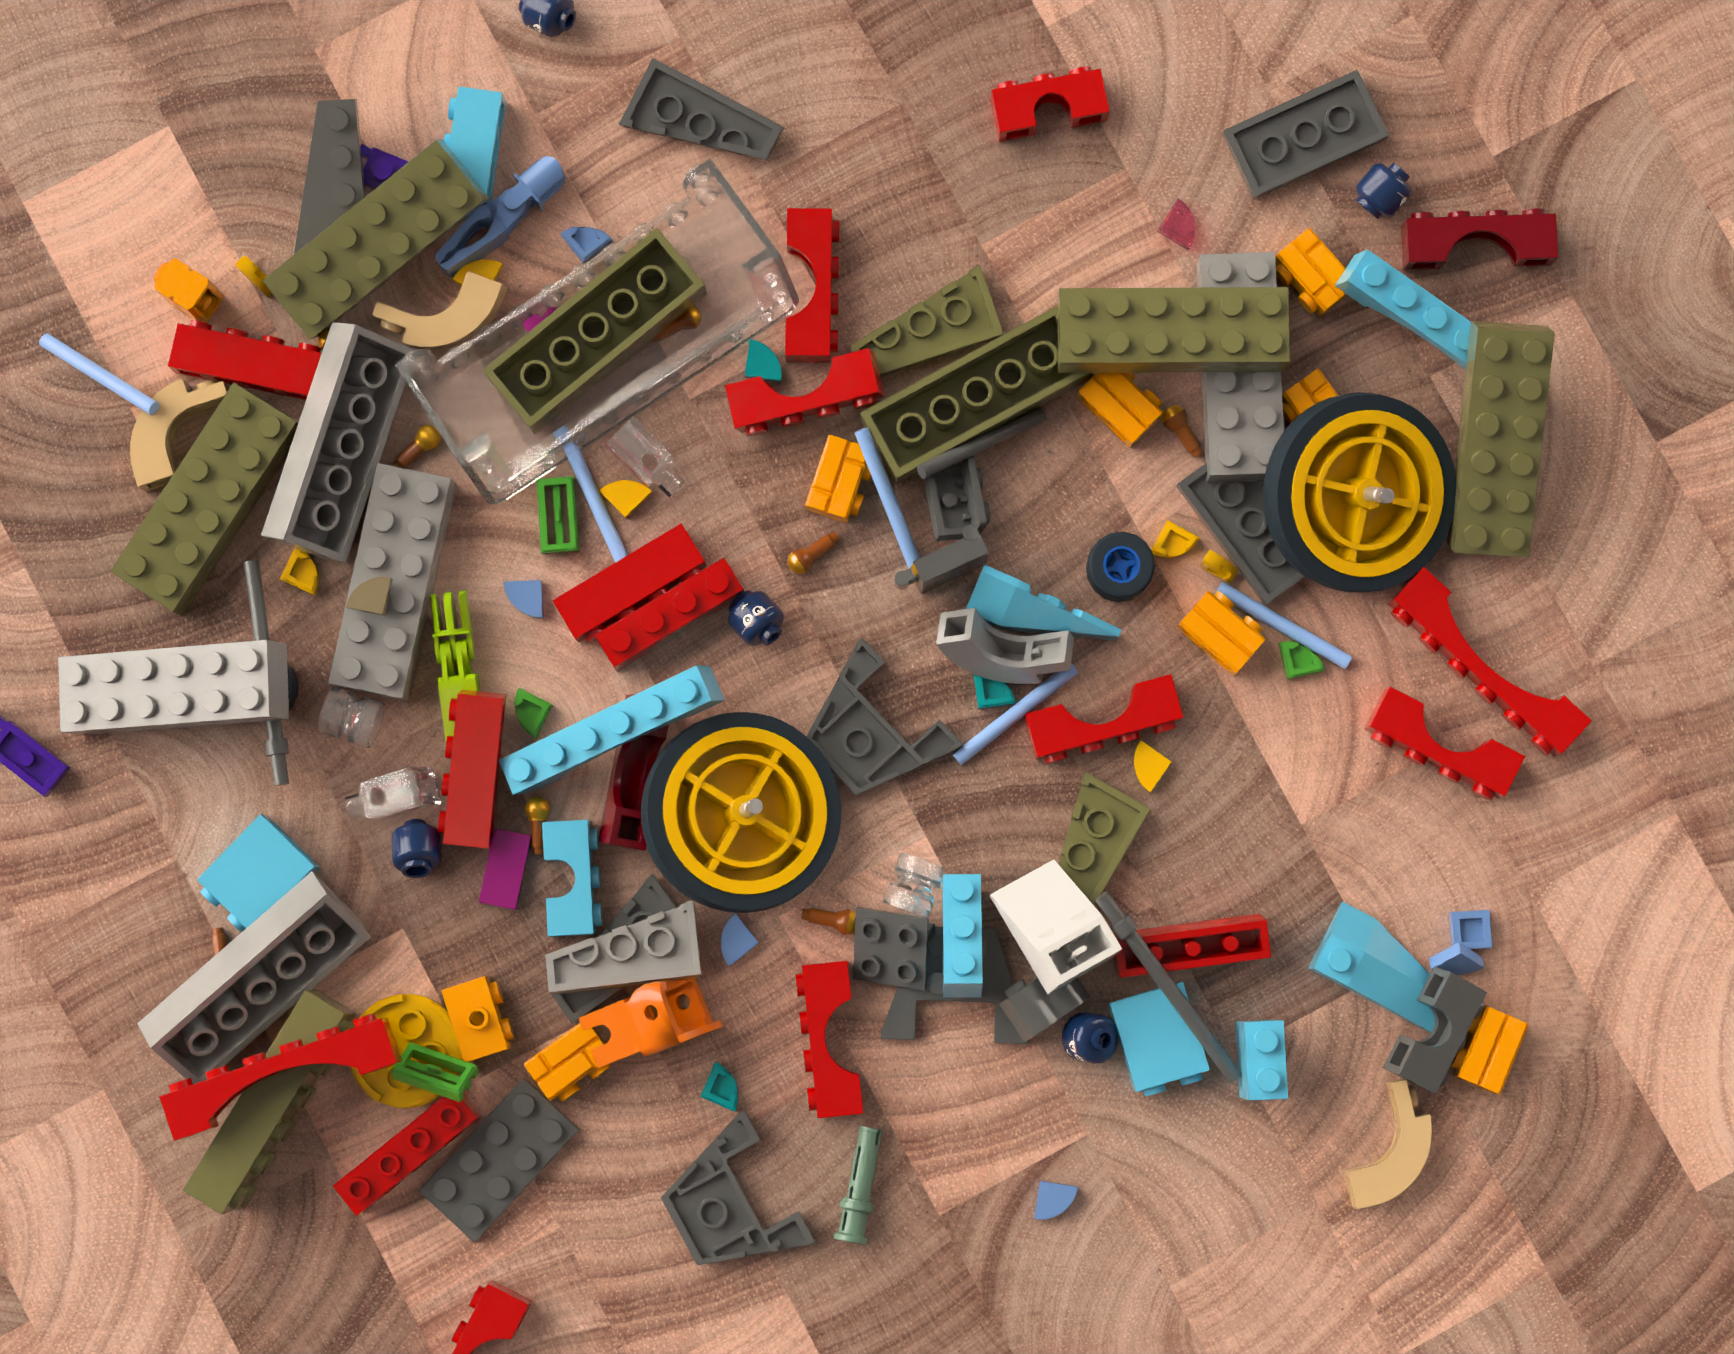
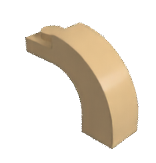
M467 271L456 300L449 308L439 314L416 316L377 301L372 316L382 320L380 327L401 334L402 329L405 328L406 331L402 343L426 350L448 349L473 339L491 323L500 309L508 287L502 283Z
M180 379L164 387L152 397V399L159 403V409L154 415H149L143 410L141 411L134 425L130 442L131 465L139 488L148 492L167 485L177 470L173 445L179 428L190 417L217 408L230 388L225 382H218L217 379L203 381L196 385L197 390L192 391L191 386L184 379Z
M1405 1079L1386 1082L1395 1121V1135L1388 1151L1372 1163L1343 1169L1351 1205L1355 1209L1382 1204L1401 1194L1415 1181L1428 1158L1432 1140L1431 1116L1426 1113L1414 1114L1413 1109L1418 1108L1417 1094L1414 1086H1408Z

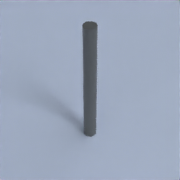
M1040 407L919 464L917 466L918 474L923 479L934 475L1046 421V414Z

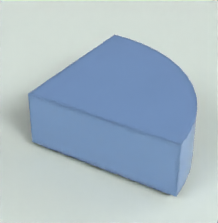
M572 227L560 233L561 237L584 265L613 243L612 239L605 232L590 227Z
M541 580L504 582L508 599L520 612L533 618L544 619L543 586Z
M736 913L726 923L721 937L722 954L729 967L759 944Z
M1459 942L1429 958L1431 970L1435 966L1456 975L1473 973L1484 968L1483 958Z
M1040 1180L1034 1219H1050L1064 1212L1073 1202L1078 1187Z

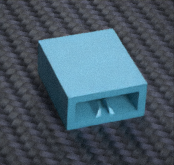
M260 814L209 866L197 881L204 887L200 891L201 894L216 907L221 903L231 913L227 919L239 931L243 932L311 871L315 874L321 867L268 816Z
M1175 983L1188 1000L1184 983ZM1160 988L1107 1003L1112 1021L1118 1032L1119 1044L1134 1091L1143 1090L1144 1096H1150L1166 1091L1165 1083L1179 1079L1181 1086L1203 1079L1201 1073L1210 1070L1203 1046Z
M1284 1020L1235 1021L1237 1068L1241 1072V1076L1238 1078L1239 1098L1246 1100L1288 1099Z

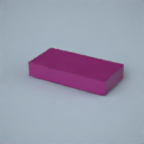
M494 828L478 902L517 910L531 846L530 835Z

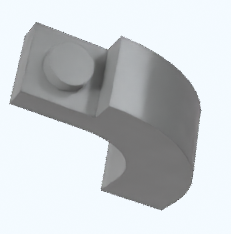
M976 608L941 613L936 645L950 661L977 676L1005 683L1035 684L1042 683L1043 674L1071 669L1074 637L1069 630L1032 636L1004 633L990 626Z

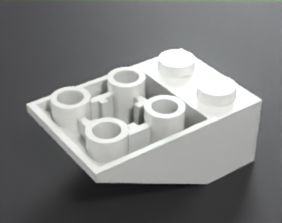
M1055 860L990 894V898L1047 994L1105 963L1122 950L1102 914Z

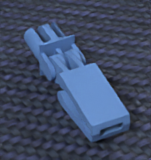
M544 156L519 177L515 173L514 178L517 185L505 190L502 195L488 204L480 206L471 213L435 254V258L442 271L453 278L462 267L482 259L509 239V234L522 219L527 217L533 206L537 205L543 211L542 205L565 184V175L558 160L550 156ZM490 227L489 232L482 239L471 246L465 247L476 233L483 228Z

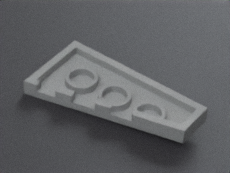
M694 901L685 902L677 908L666 912L661 911L629 926L618 927L605 935L594 939L589 938L546 954L549 994L555 995L702 977Z

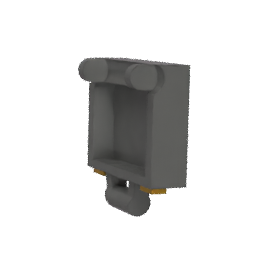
M973 524L964 526L962 531L964 538L913 561L910 569L896 573L894 579L895 586L900 590H904L911 584H917L923 594L986 564L989 551L976 526Z

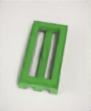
M574 476L536 479L542 555L556 552H580ZM561 485H567L570 543H564ZM552 486L556 534V544L550 545L546 487Z
M411 1042L401 1055L402 1062L397 1063L391 1071L395 1080L461 1102L464 1098V1090H469L471 1086L470 1080L472 1078L475 1079L478 1075V1068L475 1064ZM411 1057L428 1062L430 1064L425 1065L411 1060ZM440 1067L462 1075L461 1077H459L454 1074L442 1071Z

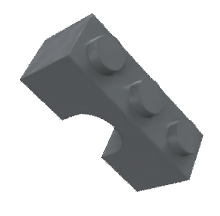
M1434 966L1417 999L1432 1010L1435 1017L1433 1031L1427 1038L1420 1041L1400 1034L1383 1068L1421 1089L1436 1094L1438 1089L1447 1081L1449 1067L1455 1055L1464 1047L1466 1034L1473 1020L1480 1015L1487 992L1450 971Z

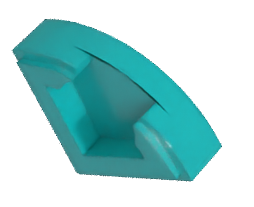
M750 339L744 374L745 378L761 376L767 381L782 383L781 367L776 355L765 344Z
M973 674L978 709L1016 704L1014 695L1005 682L994 681Z
M715 1061L700 1097L735 1112L739 1098L736 1081L727 1068Z

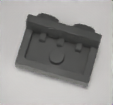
M974 456L963 460L961 464L952 465L923 479L935 542L964 538L962 531L964 526L968 524H973L976 526L979 534L982 533L990 521V509L988 503L983 502L981 493L983 475L979 467L976 468Z

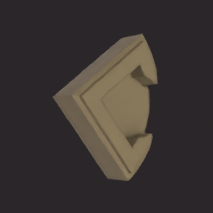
M376 577L361 583L351 593L346 608L385 616L393 579L391 577Z

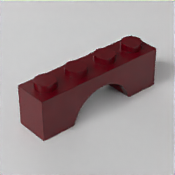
M1527 209L1522 211V215H1508L1507 210H1490L1485 212V216H1471L1469 211H1454L1448 213V217H1433L1431 212H1418L1411 214V218H1406L1401 226L1403 270L1440 269L1446 262L1450 250L1457 244L1470 239H1483L1495 243L1506 252L1514 267L1551 266L1558 258L1556 213L1545 214L1544 209Z
M635 694L626 695L625 699H627V698H629V697H631V696H633V695H635ZM669 725L615 749L598 843L632 850H646V842L641 824L642 795L648 774L656 760L661 745L667 738Z

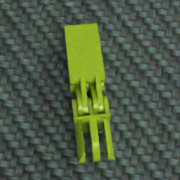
M467 590L459 591L458 595L462 628L459 629L453 593L444 592L443 597L447 630H443L438 594H429L437 664L442 666L443 677H438V689L445 741L447 736H454L455 721H449L451 698L457 699V695L461 690L481 691L479 674L473 673L471 661L475 660L474 630H471ZM466 634L467 638L457 639V635ZM450 635V640L441 641V636ZM456 662H457V664H458V674H459V675H457Z

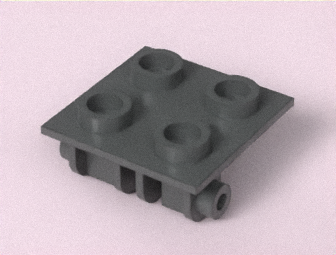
M856 907L853 979L925 991L928 938L932 939L934 937L935 924L929 923V918Z

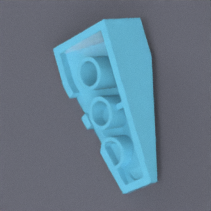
M985 564L966 609L976 608L982 618L990 626L998 630L1039 634L1069 630L1073 637L1114 641L1118 639L1121 633V629L1082 610L1075 608L1072 612L1066 610V604L1052 595L1039 593L1038 596L1030 594L1032 591L1030 589L1031 585Z
M1341 902L1308 969L1431 1033L1435 1025L1434 1014L1427 1005L1417 1000L1430 975L1428 971L1377 919Z

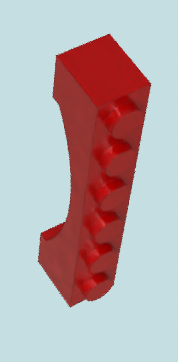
M1423 567L1388 603L1394 609L1391 612L1392 616L1404 627L1408 628L1411 625L1421 634L1419 637L1420 642L1431 652H1441L1449 660L1447 662L1449 669L1458 677L1464 679L1467 676L1477 685L1474 690L1484 701L1489 704L1495 702L1505 711L1502 716L1511 726L1517 730L1525 729L1533 737L1530 741L1536 749L1546 756L1549 753L1554 757L1562 754L1592 720L1565 695L1554 700L1532 694L1515 686L1492 670L1469 646L1457 627L1447 597L1452 592Z
M375 1013L353 1020L355 1028L340 1032L338 1026L316 1033L318 1041L303 1045L302 1039L295 1040L279 1046L281 1054L266 1058L265 1052L242 1059L244 1067L229 1071L228 1065L205 1072L207 1080L193 1084L191 1078L168 1085L170 1093L159 1096L173 1140H181L218 1127V1116L237 1096L257 1082L281 1071L309 1064H338L357 1068L359 1075H365L402 1062L388 1018L377 1019Z

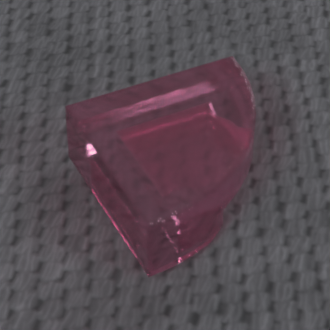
M1179 198L1176 200L1157 232L1189 251L1195 237V220L1190 209Z

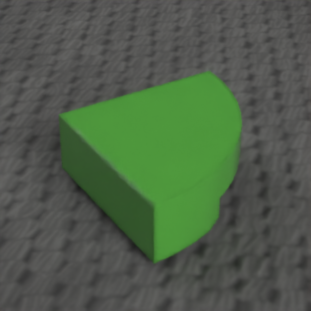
M1292 641L1278 643L1287 680L1325 671L1320 658L1309 648Z
M518 688L515 697L517 718L523 729L537 739L553 705Z

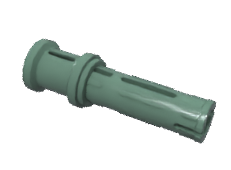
M859 1126L847 1196L840 1200L839 1206L842 1208L839 1230L834 1233V1239L867 1245L868 1239L865 1237L868 1215L873 1213L874 1209L873 1203L870 1202L883 1130Z

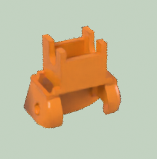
M694 978L644 984L635 990L631 997L578 1018L583 1031L598 1025H605L611 1032V1038L607 1043L591 1050L598 1068L639 1052L643 1056L648 1057L723 1027L721 1019L712 1021L701 990ZM682 994L690 999L688 1008H683L679 1004V997ZM652 1006H654V1007L657 1009V1012H658L657 1018H656V1016H655V1014H654V1011H653V1009H652Z

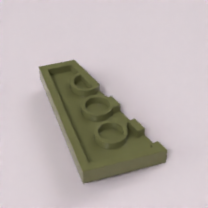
M980 264L955 282L952 281L939 292L923 302L920 301L899 317L888 321L850 345L851 351L855 352L867 348L873 351L876 356L880 377L995 340L1002 336L1003 331Z
M1085 772L1058 865L1095 906L1097 903L1095 901L1096 898L1105 890L1148 816L1150 808Z

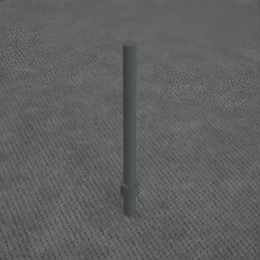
M259 560L245 561L244 568L254 641L270 640ZM281 720L265 721L268 740L264 741L266 757L271 759L274 786L289 784L286 754H289L287 738H283Z
M1108 891L1102 893L1095 901L1111 921L1110 928L1119 940H1125L1228 1082L1232 1083L1241 1076V1072L1136 931L1138 925L1129 913L1124 914Z

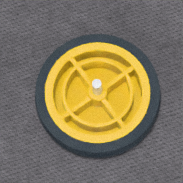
M1359 392L1339 395L1318 402L1306 409L1291 422L1277 441L1269 458L1264 478L1263 502L1266 522L1270 534L1284 558L1298 572L1310 580L1325 587L1344 592L1380 591L1394 587L1413 577L1432 560L1440 549L1454 516L1456 475L1454 464L1444 439L1431 421L1417 409L1400 400L1375 393Z
M733 712L702 719L681 731L666 745L654 762L644 786L641 802V824L644 839L654 863L667 881L689 899L712 909L735 913H751L768 910L790 901L802 893L822 873L834 852L841 825V801L838 786L828 762L815 744L803 733L786 722L771 716L750 712Z

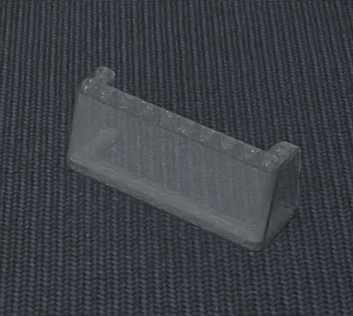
M711 158L703 164L693 166L686 173L683 181V188L687 195L685 199L669 205L662 214L648 223L638 225L630 235L617 243L606 246L599 255L587 263L577 265L570 274L555 284L545 286L538 295L524 304L516 305L506 316L493 324L484 326L478 331L477 335L463 344L450 348L445 356L437 360L432 351L428 349H415L407 353L403 360L395 364L457 461L488 504L495 505L508 500L535 482L536 479H540L567 461L571 454L566 450L569 445L575 444L574 451L584 450L789 315L797 307L799 297L781 254ZM658 228L705 284L707 295L693 305L700 314L698 323L691 327H682L681 325L660 339L656 337L650 340L534 435L488 380L482 370L528 333L522 326L526 319L535 313L541 317L547 312L548 307L559 308L648 234Z

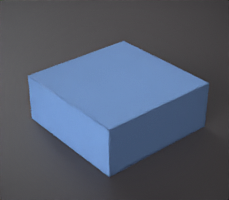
M1489 910L1449 912L1451 946L1459 942L1469 949L1492 948Z

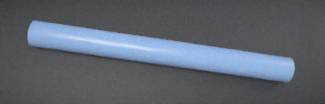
M46 333L41 337L39 345L149 415H154L158 411L159 403L50 334Z
M563 427L556 431V434L614 561L617 562L628 554L570 427Z
M866 427L856 431L855 436L908 569H910L913 561L919 559L920 556L870 430Z
M1221 582L1217 591L1229 598L1237 608L1341 668L1346 669L1351 661V655L1228 584Z
M1071 663L1070 670L1055 672L952 754L953 757L962 766L1024 717L1026 713H1029L1078 674L1077 669Z

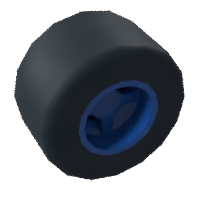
M1124 531L1110 533L1099 539L1091 549L1086 564L1087 580L1093 590L1104 599L1115 602L1130 601L1141 595L1152 581L1155 570L1154 555L1148 544L1137 535Z

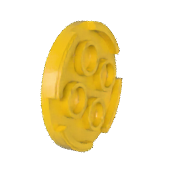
M416 994L389 996L371 1005L360 1016L363 1017L375 1013L377 1019L388 1018L400 1056L411 1042L463 1060L448 1011L430 998ZM411 1057V1060L425 1065L430 1064L428 1062ZM396 1064L365 1075H359L357 1068L350 1067L355 1080L362 1090L374 1100L388 1106L413 1108L428 1104L441 1096L393 1079L391 1071ZM440 1067L442 1071L458 1076V1073Z

